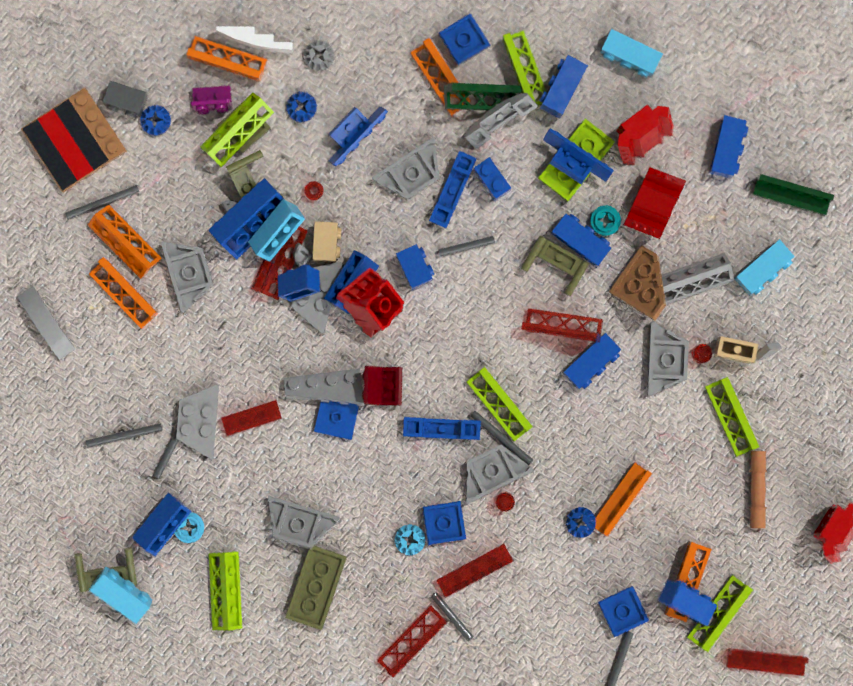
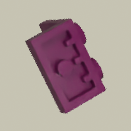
M230 85L192 88L193 102H191V107L194 112L203 115L217 110V113H227L229 109H232Z

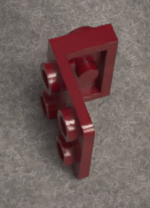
M365 366L362 374L364 380V390L362 392L364 404L402 406L403 367Z

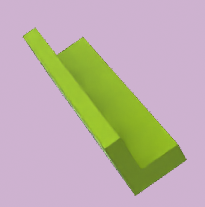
M523 30L512 35L510 33L505 34L502 40L518 84L521 86L522 94L527 93L535 101L532 94L534 89L542 92V94L544 91L546 92L525 32ZM520 36L524 42L521 50L516 48L513 39ZM521 54L529 57L530 63L528 67L521 64ZM528 71L536 75L537 80L534 85L528 83L526 77ZM539 101L536 102V104H537L538 106H540V105L542 104V103L539 102Z
M252 92L200 148L222 167L265 123L274 111L259 96ZM263 106L267 111L262 117H257V111ZM252 121V127L248 131H243L244 124ZM235 135H239L238 142L230 145V139ZM220 149H225V155L219 160L215 155Z
M485 367L467 381V384L513 441H516L533 427ZM480 375L485 380V389H477L472 383ZM487 384L492 390H487ZM487 392L497 395V404H489L486 401ZM499 399L504 405H499ZM499 407L509 410V419H501L498 416ZM511 415H513L516 420H511ZM511 422L519 423L523 428L516 436L510 431Z
M725 377L705 386L735 456L737 457L759 448L760 446L729 378ZM720 384L723 390L721 398L713 396L710 388ZM722 402L729 404L731 408L729 416L721 413L720 406ZM730 420L738 423L737 433L729 431L727 426ZM738 437L745 439L748 445L747 448L738 451L735 445Z
M239 551L209 553L212 630L229 631L242 629ZM216 557H220L219 567L216 565ZM218 577L221 579L220 586L217 585ZM219 596H220V598L222 599V604H221V606L218 604V597H219ZM219 616L223 619V626H219Z
M731 575L712 601L717 605L716 611L713 613L717 615L716 624L700 627L702 624L697 622L687 638L706 652H709L753 589ZM734 581L742 588L737 594L730 595L729 586ZM728 598L729 606L725 610H718V601ZM705 629L706 637L701 643L693 636L697 630Z

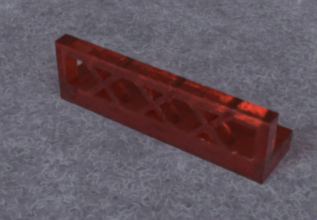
M299 226L297 228L300 231L298 239L293 241L291 236L271 261L263 259L251 290L279 300L278 268L283 265V273L292 269L294 265V248L297 242L302 245L308 230ZM291 248L292 253L290 257L286 258V249ZM276 282L277 288L275 293L272 294L269 290L271 285Z
M528 308L526 322H522L521 329L532 333L600 342L603 319ZM532 313L539 314L543 321L539 324L531 323ZM555 316L562 323L555 327L551 326L548 320ZM572 319L577 320L581 325L576 330L569 329L566 325ZM590 322L598 323L597 332H589L585 326Z
M502 544L436 579L446 598L514 562L505 544Z
M430 605L377 659V662L394 678L448 623L447 620ZM430 611L439 618L434 624H425V616ZM414 627H423V635L420 638H412ZM401 641H410V649L407 652H398V644ZM387 655H396V663L390 668L383 659Z
M728 648L726 667L804 676L805 663H809V658L800 655Z

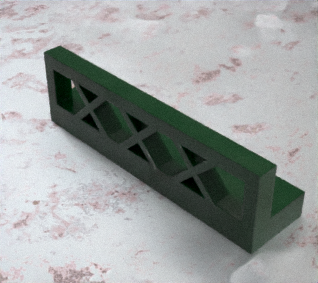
M450 83L444 86L445 109L489 111L501 103L500 100L504 96H510L511 98L521 94V86ZM450 94H455L460 101L457 104H451ZM469 95H473L478 100L474 105H471L466 100ZM487 95L491 96L495 101L491 106H488L483 100Z
M763 174L757 177L752 193L753 196L823 216L827 215L830 202L833 201L835 196Z

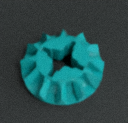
M608 205L596 208L590 218L591 227L602 236L614 234L621 225L619 212L614 207ZM606 213H608V220L614 223H608L604 228L603 222L598 219H603Z

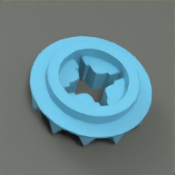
M191 512L176 530V537L185 543H193L199 540L204 533L205 526L202 518L196 513ZM187 519H189L191 525H197V527L191 530V536L188 530H181V528L187 526Z
M416 525L402 526L395 535V545L401 553L415 555L425 545V534ZM414 532L413 539L418 543H411L409 548H407V541L402 536L409 537Z

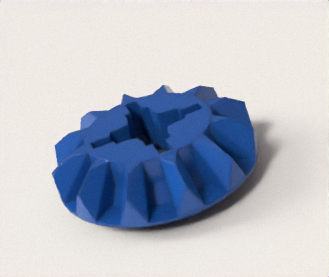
M297 92L291 95L287 101L286 109L293 120L306 122L314 117L317 111V104L314 97L309 93ZM296 101L302 104L306 103L307 113L303 110H297L298 104Z
M153 105L148 106L142 111L140 122L142 128L148 134L161 135L170 127L171 117L164 107ZM156 112L157 117L163 121H158L154 128L153 122L148 119L154 118Z
M578 507L572 509L567 515L565 524L568 532L574 537L585 538L594 531L596 519L591 510L585 507ZM582 517V521L587 526L580 525L578 528V523L574 519H581Z

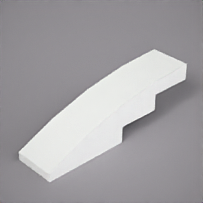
M216 26V31L219 35L236 43L271 52L294 53L293 42H275L274 34H256L255 27Z

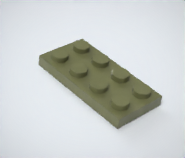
M318 546L309 549L285 618L322 630L347 556Z

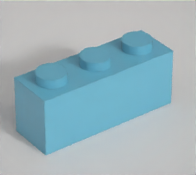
M611 29L600 52L605 59L609 61L616 60L620 62V66L626 69H635L637 74L645 78L648 76L652 77L663 53Z
M283 199L248 243L257 256L271 261L305 220V217L296 205Z
M779 239L734 279L748 295L752 293L757 295L764 289L762 285L767 280L772 282L779 276L777 272L781 268L785 270L793 263L791 259L795 256Z
M106 566L92 582L89 590L135 624L149 610L153 600L148 593L140 591L131 581L123 579L117 571Z

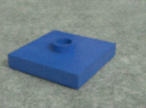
M471 13L438 32V35L458 66L490 47V43Z
M329 401V403L320 402L314 432L352 440L359 406L352 403L347 405Z
M461 501L422 507L428 545L466 539Z
M633 586L598 601L614 637L649 621Z

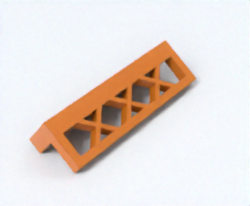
M196 36L186 54L188 59L259 82L267 63V59ZM197 43L205 44L208 51L201 52L195 50ZM217 49L224 50L226 57L219 58L213 56L212 52ZM235 55L242 56L244 63L238 64L231 62L230 58ZM253 61L262 63L260 70L250 68L248 64Z
M428 38L423 41L421 46L411 51L410 54L445 106L444 93L438 89L439 81L448 84L459 82L431 39ZM426 49L429 54L428 62L419 60L416 54ZM429 65L439 69L438 78L428 74ZM450 94V97L457 98L460 101L456 95ZM446 109L450 116L461 111L460 109Z
M110 205L94 214L88 223V226L140 279L146 276L150 268L161 261L162 258ZM108 212L113 217V221L107 220L103 214ZM117 227H122L126 234L120 233ZM131 240L136 241L139 247H134L131 244ZM144 254L150 255L154 260L149 262L144 257Z
M102 257L98 261L99 264L89 275L143 329L158 312L105 257ZM103 267L108 272V280H100L95 274ZM102 282H108L107 287ZM110 283H118L121 286V294H113L110 291ZM131 296L134 299V307H125L123 305V297ZM137 310H144L149 315L142 323L136 318Z
M634 462L595 517V529L608 537L652 473Z
M689 541L676 579L698 590L711 549ZM697 548L706 551L704 558L698 562L694 558ZM696 566L699 572L698 576L690 580L688 577L690 569ZM666 607L665 615L687 622L688 617L677 615L674 609Z

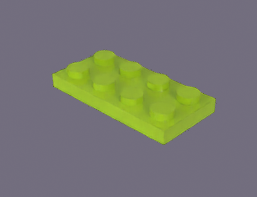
M586 118L569 138V141L574 142L600 161L615 143L613 139ZM551 164L546 167L538 178L567 202L582 185Z

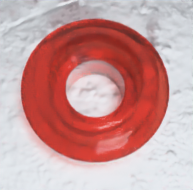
M311 181L305 186L304 191L308 199L318 200L322 197L324 189L319 182ZM317 188L318 192L316 194H312L311 189Z

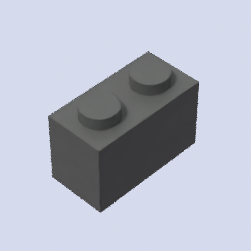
M110 81L103 103L107 106L106 109L114 112L121 110L125 112V115L136 118V115L141 117L149 95L147 92Z

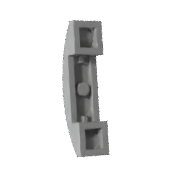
M527 93L511 97L493 107L477 120L465 134V138L477 149L491 139L490 134L518 114L522 117L537 108L538 105Z
M34 286L17 296L32 322L59 360L75 350V347L63 332Z

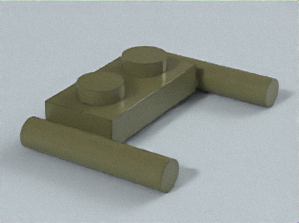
M261 150L226 166L241 198L247 195L256 185L247 165L264 157Z
M539 235L521 269L528 272L536 256H538L540 259L573 276L564 294L571 297L589 263Z
M127 547L124 549L127 567L117 566L109 567V569H114L120 577L131 581L136 586L137 578L131 547ZM74 554L80 592L89 591L92 582L104 568L84 572L82 554Z

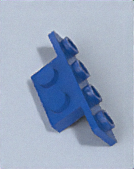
M380 106L367 119L354 107L328 134L340 146L328 160L329 163L334 166L342 164L346 160L347 154L350 151H354L359 146V142L371 134L372 128L385 119L388 111Z
M551 128L543 138V141L558 150L550 164L580 184L584 182L590 172L607 182L614 171L607 164L601 162L592 154L586 152Z

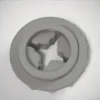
M316 40L309 43L306 47L304 60L311 69L322 71L329 68L333 63L334 51L327 42ZM314 49L318 52L324 51L322 54L324 62L320 58L314 59L316 56Z

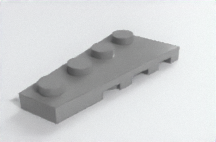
M360 368L284 378L285 396L288 399L308 401L313 399L327 403L332 401L340 402V404L348 405V403L357 404V406H364Z

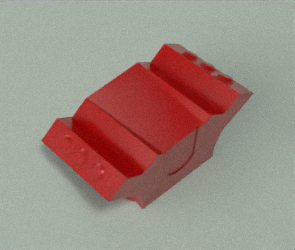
M647 104L616 130L619 134L618 149L623 164L634 165L635 157L644 158L645 154L656 145L663 144L664 135L673 136L674 124L669 107L657 106L652 110Z
M649 167L623 225L660 239L685 186L686 180Z
M371 268L367 269L337 294V299L344 303L343 308L352 315L356 321L355 323L362 327V332L369 337H373L377 332L389 327L391 321L403 311V304L405 303L390 282L382 279Z
M853 503L848 504L846 509L838 504L830 506L813 533V537L824 543V555L830 564L841 562L840 552L848 551V545L853 539Z

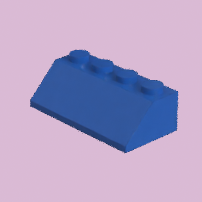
M264 178L247 195L243 196L233 208L229 209L219 221L215 222L208 231L237 260L251 247L248 241L284 198Z

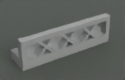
M723 253L662 274L664 293L671 290L674 291L672 296L665 298L666 305L733 282L732 266L726 254ZM722 272H728L727 277L718 278ZM703 279H710L707 284H700ZM685 285H692V287L689 290H682Z

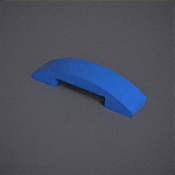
M459 151L429 219L430 222L447 228L477 158Z
M404 417L403 436L480 440L481 421Z

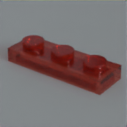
M277 400L221 417L226 435L229 436L282 419Z

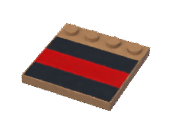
M85 87L21 128L63 193L127 152Z

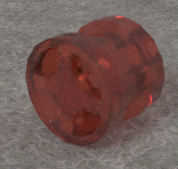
M699 344L692 350V359L696 363H706L712 357V349L706 344Z
M503 492L496 497L495 504L499 510L507 512L514 507L515 499L510 493Z

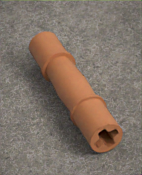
M751 451L750 528H766V451Z

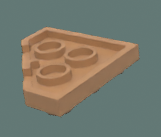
M641 245L609 293L656 321L666 306L659 256Z

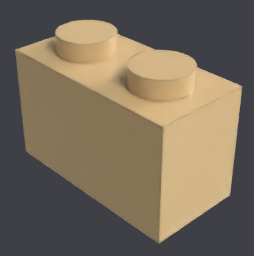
M314 223L313 262L336 263V258H340L341 247H337V240L341 239L342 228H338V223Z
M720 336L717 338L714 357L753 364L756 360L758 344Z

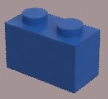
M490 157L474 167V173L495 202L511 191L510 185Z
M416 244L396 253L412 290L433 281L432 276L435 274L431 265H426L424 261L426 254L422 247L418 248Z
M301 265L300 268L287 270L286 273L278 275V297L294 301L320 292L319 270L312 268L310 265Z

